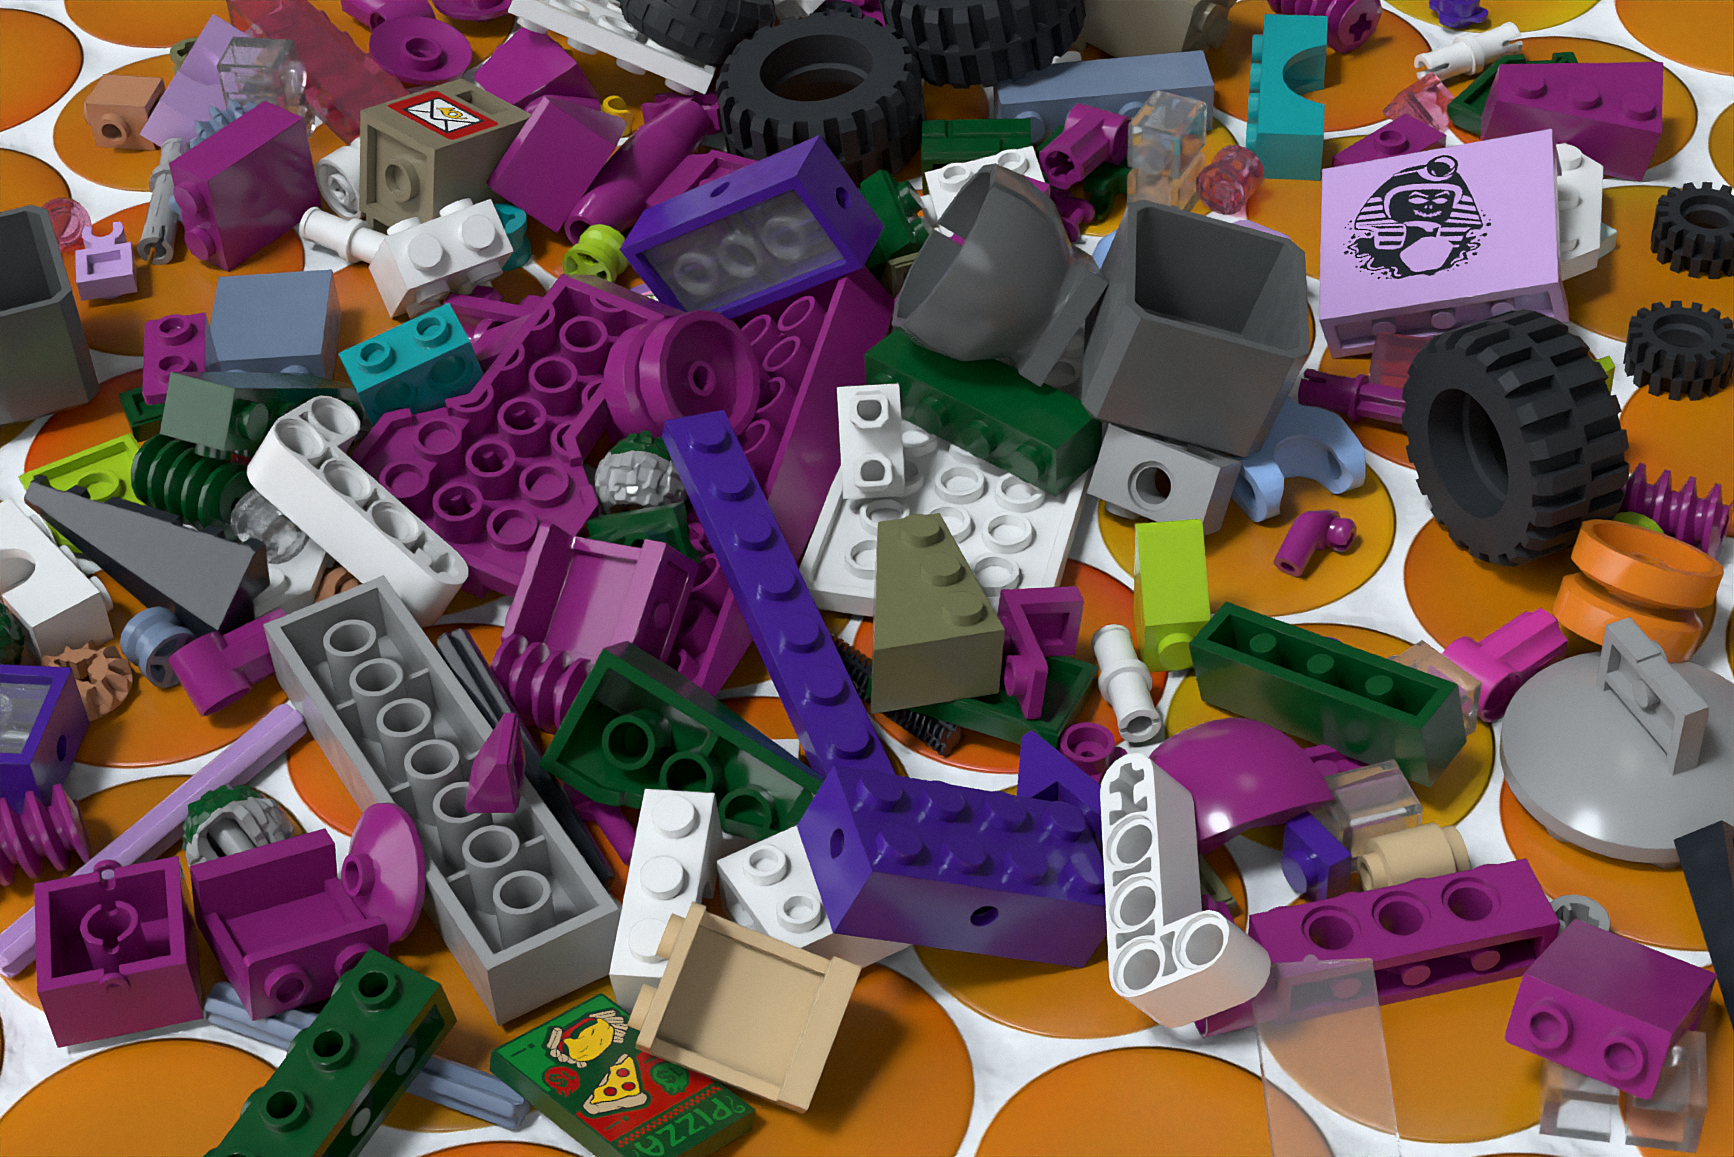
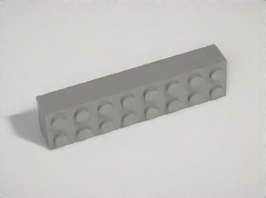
M383 575L263 624L277 681L295 709L305 718L303 720L360 811L363 813L368 807L376 803L391 802L402 807L414 822L422 843L425 859L426 882L422 908L496 1024L500 1026L608 975L620 920L619 908L524 775L519 808H516L515 813L466 812L465 802L472 764L493 729Z

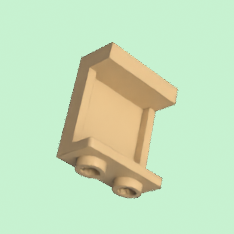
M694 901L691 903L686 918L672 913L655 954L669 960L658 989L645 983L643 984L627 1026L640 1031L635 1048L803 1114L808 1110L862 967L836 956L828 960L706 911V906Z

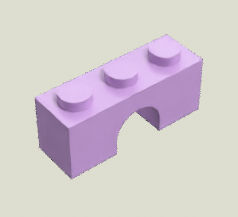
M213 14L179 71H177L140 135L161 148L162 144L170 138H183L179 150L183 154L187 141L199 136L194 129V120L209 121L211 119L209 105L217 107L220 112L224 111L227 108L230 97L237 100L242 107L247 104L249 99L240 93L243 92L250 97L261 80L265 70L257 66L267 47Z

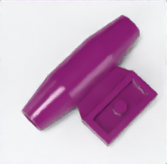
M680 100L640 126L606 161L566 220V235L573 245L578 244L580 236L590 226L597 224L610 226L623 235L635 226L645 209L757 161L713 149L708 154H696L710 129V118L704 108L698 103L691 100Z

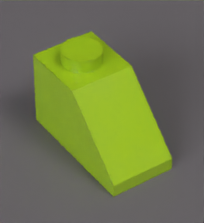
M1189 519L1138 523L1135 525L1133 621L1141 662L1146 664L1150 672L1194 669L1188 644L1211 619L1202 520Z

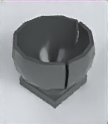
M996 163L983 165L960 189L937 221L942 227L965 239L963 245L934 228L931 230L910 267L895 302L892 326L915 345L953 360L964 362L1011 357L1019 374L1041 387L1109 282L1090 254L1074 244H1070L1057 207L1048 196L1025 176Z

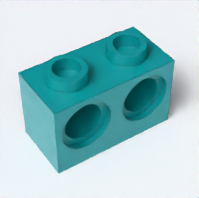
M450 303L338 353L372 427L387 412L409 408L411 415L444 408L446 407L445 399L469 394L483 376L472 344Z

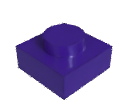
M1309 811L1286 821L1281 869L1289 885L1296 892L1305 893L1313 902L1348 893L1352 854Z

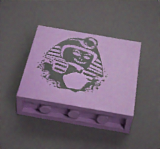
M1552 129L1322 169L1319 322L1332 359L1424 345L1434 336L1512 310H1532L1557 319L1562 323L1569 322L1568 302L1561 276L1557 176H1562V167Z

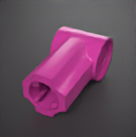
M1542 608L1537 609L1533 613L1525 611L1479 642L1467 636L1456 639L1440 655L1432 675L1457 683L1461 705L1483 721L1493 722L1505 714L1511 699L1527 680L1539 671L1566 657L1568 640L1561 632L1558 620Z

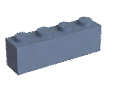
M1203 50L1054 63L1041 71L1035 69L1028 72L1026 78L1014 82L1008 79L997 82L998 86H993L995 119L1031 118V146H1040L1059 125L1065 126L1070 111L1078 103L1087 104L1130 118H1142L1166 134L1212 130L1214 83Z

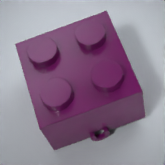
M179 856L123 867L115 860H103L95 864L92 873L34 884L37 994L57 1048L204 1019L194 906ZM104 870H113L114 877L112 879L102 878V872Z

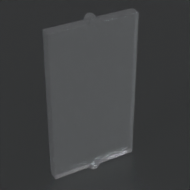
M1308 954L1302 962L1271 963L1270 975L1265 986L1251 1000L1272 1157H1402L1372 958L1318 961L1315 955Z

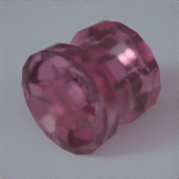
M1229 145L1222 148L1214 156L1211 164L1204 167L1196 179V191L1199 198L1206 207L1222 215L1235 214L1244 207L1249 196L1254 194L1263 183L1264 169L1262 163L1253 152L1245 147Z

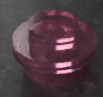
M56 198L48 201L41 207L48 210L60 252L74 251L84 244L81 234L84 227L92 225L88 212L79 202L70 198Z

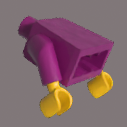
M522 26L505 44L497 46L491 58L475 73L474 80L481 89L530 114L534 112L544 95L619 116L626 123L621 137L631 133L633 114L626 110L627 104L621 97L613 95L604 99L603 105H600L598 101L600 97L578 63L573 59V51L569 48H562L561 44L553 40L548 34H540Z

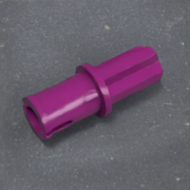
M1309 368L1304 371V378L1307 379L1301 378L1298 389L1299 404L1348 414L1349 420L1356 422L1363 416L1402 424V413L1406 410V402L1402 399L1403 389L1370 383L1369 377L1363 374H1359L1356 378L1327 374L1326 372Z

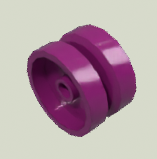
M695 310L678 314L669 319H658L641 323L624 331L610 348L604 369L605 399L614 423L626 438H628L629 434H640L642 430L651 431L654 437H662L665 420L719 410L725 411L737 437L744 432L754 418L761 394L759 366L751 343L734 322L720 313Z

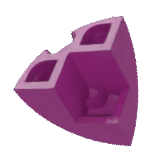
M1224 718L1192 726L1162 742L1149 756L1154 763L1192 794L1195 810L1198 854L1202 853L1203 856L1249 828L1284 824L1286 821L1306 811L1312 813L1334 800L1325 779L1310 757L1284 733L1256 720Z

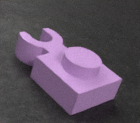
M120 221L113 222V232L104 237L94 236L91 226L84 227L81 234L85 249L75 251L76 283L81 301L96 298L112 299L122 294L138 292L136 259L131 242H127L123 224Z

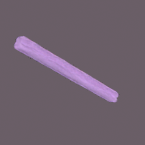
M288 704L277 706L70 877L92 873L95 864L103 860H115L122 867L156 860L180 840L185 833L182 827L188 815V805L201 799V796L209 790L214 791L224 784H228L231 787L246 785L306 734L307 727L303 721L305 719L303 715ZM104 870L102 872V878L112 879L114 877L113 870ZM35 906L0 934V974L6 978L15 977L36 960Z

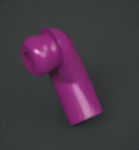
M1327 509L1304 512L1294 520L1273 563L1279 570L1288 575L1300 576L1314 550H1326L1328 546L1339 552L1348 550L1355 540L1357 527L1352 519L1341 518L1338 511Z

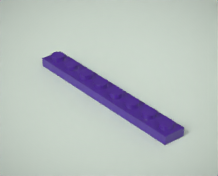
M719 410L665 420L662 439L812 770L824 779H826L834 765L862 770H879L886 774L896 775L725 411Z

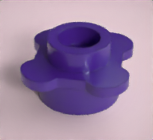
M1480 0L1429 1V8L1438 13L1439 23L1443 26L1461 29L1470 26L1472 22L1481 23L1488 18V10L1480 7Z

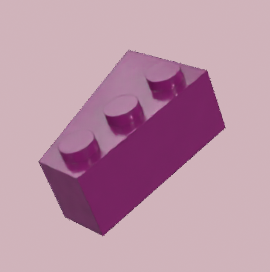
M1663 62L1500 64L1482 113L1480 141L1552 129L1556 144L1566 143L1577 147L1582 154L1603 166L1604 175L1642 182L1662 134Z

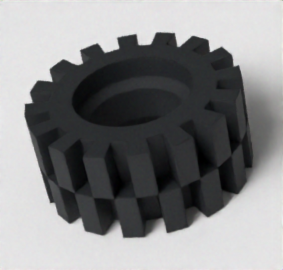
M1693 182L1683 184L1682 191L1673 187L1668 190L1667 196L1661 195L1658 199V205H1656L1650 248L1652 254L1658 253L1657 260L1662 265L1671 262L1670 270L1678 274L1683 268L1689 269L1688 277L1698 278L1699 272H1707L1708 279H1719L1720 271H1723L1727 277L1734 275V195L1731 194V186L1723 184L1720 190L1712 189L1713 182H1702V188L1696 189Z
M1671 301L1670 308H1666L1662 302L1652 303L1651 311L1643 307L1637 311V316L1631 317L1629 322L1623 364H1625L1624 371L1627 377L1634 376L1633 384L1638 388L1649 384L1648 393L1659 396L1661 391L1669 392L1668 399L1679 400L1680 394H1687L1690 401L1700 400L1702 391L1709 397L1718 394L1719 387L1725 389L1729 384L1730 378H1732L1734 367V322L1729 317L1720 319L1721 312L1714 308L1703 312V304L1692 302L1691 308L1682 307V301Z

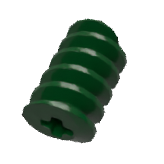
M162 434L154 435L141 446L134 456L131 467V487L136 498L145 506L179 515L183 524L190 525L199 532L209 525L223 528L226 540L229 541L243 539L252 533L264 519L270 506V501L250 483L247 476V467L244 464L195 454L193 452L195 443Z

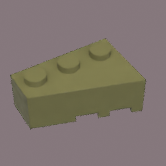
M912 514L901 519L878 522L874 577L871 714L999 693L1005 629L941 514Z

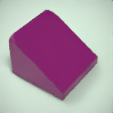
M504 713L474 759L465 802L466 812L515 813L516 808H519L526 757L519 718H516L515 713Z

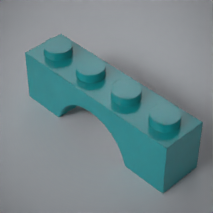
M1265 14L1263 35L1253 34L1245 156H1256L1255 178L1316 181L1321 179L1325 104L1308 100L1300 95L1324 89L1328 16Z

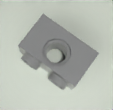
M1109 423L1087 493L1105 500V509L1109 512L1129 519H1139L1141 515L1156 522L1201 519L1204 536L1221 529L1243 461L1221 452ZM1158 468L1168 475L1171 482V491L1167 498L1160 494L1155 485V474Z

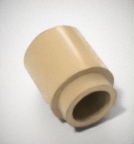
M1428 823L1369 838L1365 843L1364 855H1360L1357 859L1358 876L1364 891L1403 884L1416 878H1432L1470 870L1468 851L1460 832L1453 825L1440 827L1436 823Z

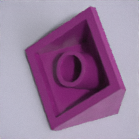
M544 95L486 183L493 191L557 233L617 147L626 123L619 116Z

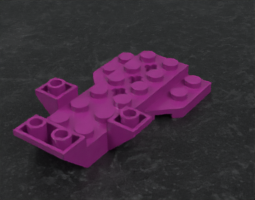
M561 274L532 313L489 329L477 340L473 349L483 376L469 394L445 399L446 407L411 415L409 408L384 413L350 458L460 554L468 567V577L461 586V590L481 599H484L490 589L515 598L526 566L527 554L534 543L541 523L555 524L573 536L586 538L589 534L586 521L599 516L598 502L592 485H589L582 462L607 428L609 443L617 445L618 441L626 438L614 423L605 399L604 369L610 348L624 331L653 320L669 319L687 312L594 275Z

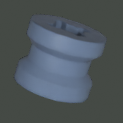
M158 606L141 611L127 623L121 633L120 647L127 659L135 666L140 667L141 673L154 686L167 688L180 684L179 679L168 663L169 657L198 638L188 628H184L182 622L168 608Z

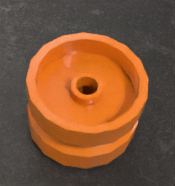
M1592 519L1584 521L1571 556L1572 561L1582 572L1563 576L1553 604L1552 615L1568 629L1599 645H1603L1607 624L1631 617L1650 640L1656 641L1662 647L1668 663H1683L1691 660L1703 630V621L1693 610L1713 604L1724 574L1723 566L1712 556L1698 548L1660 532L1613 520Z

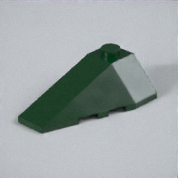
M629 641L602 649L538 765L595 802L616 807L624 805L641 810L645 789L715 793L723 832L756 841H762L798 825L825 780L686 676Z

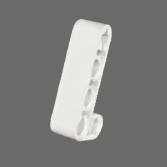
M318 396L278 418L247 467V476L250 483L361 583L364 584L384 575L419 626L436 624L467 579V564L456 550L345 454L360 430V420L357 414L341 400L330 396Z
M1135 752L1124 755L1116 760L1106 771L1100 789L1109 978L1112 988L1118 995L1161 1026L1168 1028L1182 1027L1245 1003L1255 997L1266 984L1270 975L1271 961L1267 950L1222 914L1212 910L1202 911L1195 810L1192 794L1145 754Z

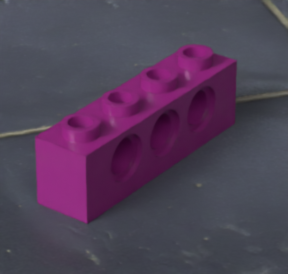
M1525 858L1501 864H1484L1471 870L1432 878H1416L1403 884L1364 892H1348L1334 898L1295 906L1275 907L1266 912L1249 915L1248 935L1267 950L1270 957V974L1273 979L1278 1002L1277 1021L1271 1023L1273 1028L1523 976L1524 972L1558 937L1560 922L1528 860Z

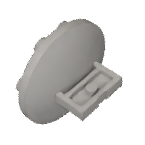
M1631 617L1606 625L1602 651L1577 655L1548 666L1527 680L1511 699L1504 715L1500 736L1499 753L1502 770L1511 791L1518 801L1536 820L1545 826L1546 831L1553 838L1563 842H1571L1589 851L1626 861L1652 863L1661 868H1675L1680 866L1681 863L1673 841L1674 839L1721 820L1734 827V684L1721 675L1690 661L1668 663L1662 647L1656 641L1650 640Z

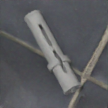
M179 137L170 138L162 144L159 166L153 170L149 181L152 196L137 250L139 256L144 261H147L151 247H153L155 252L152 264L163 265L169 262L174 253L179 215L168 206V201L174 189L169 163L182 155L179 150L183 138ZM189 141L185 144L183 154L190 150Z

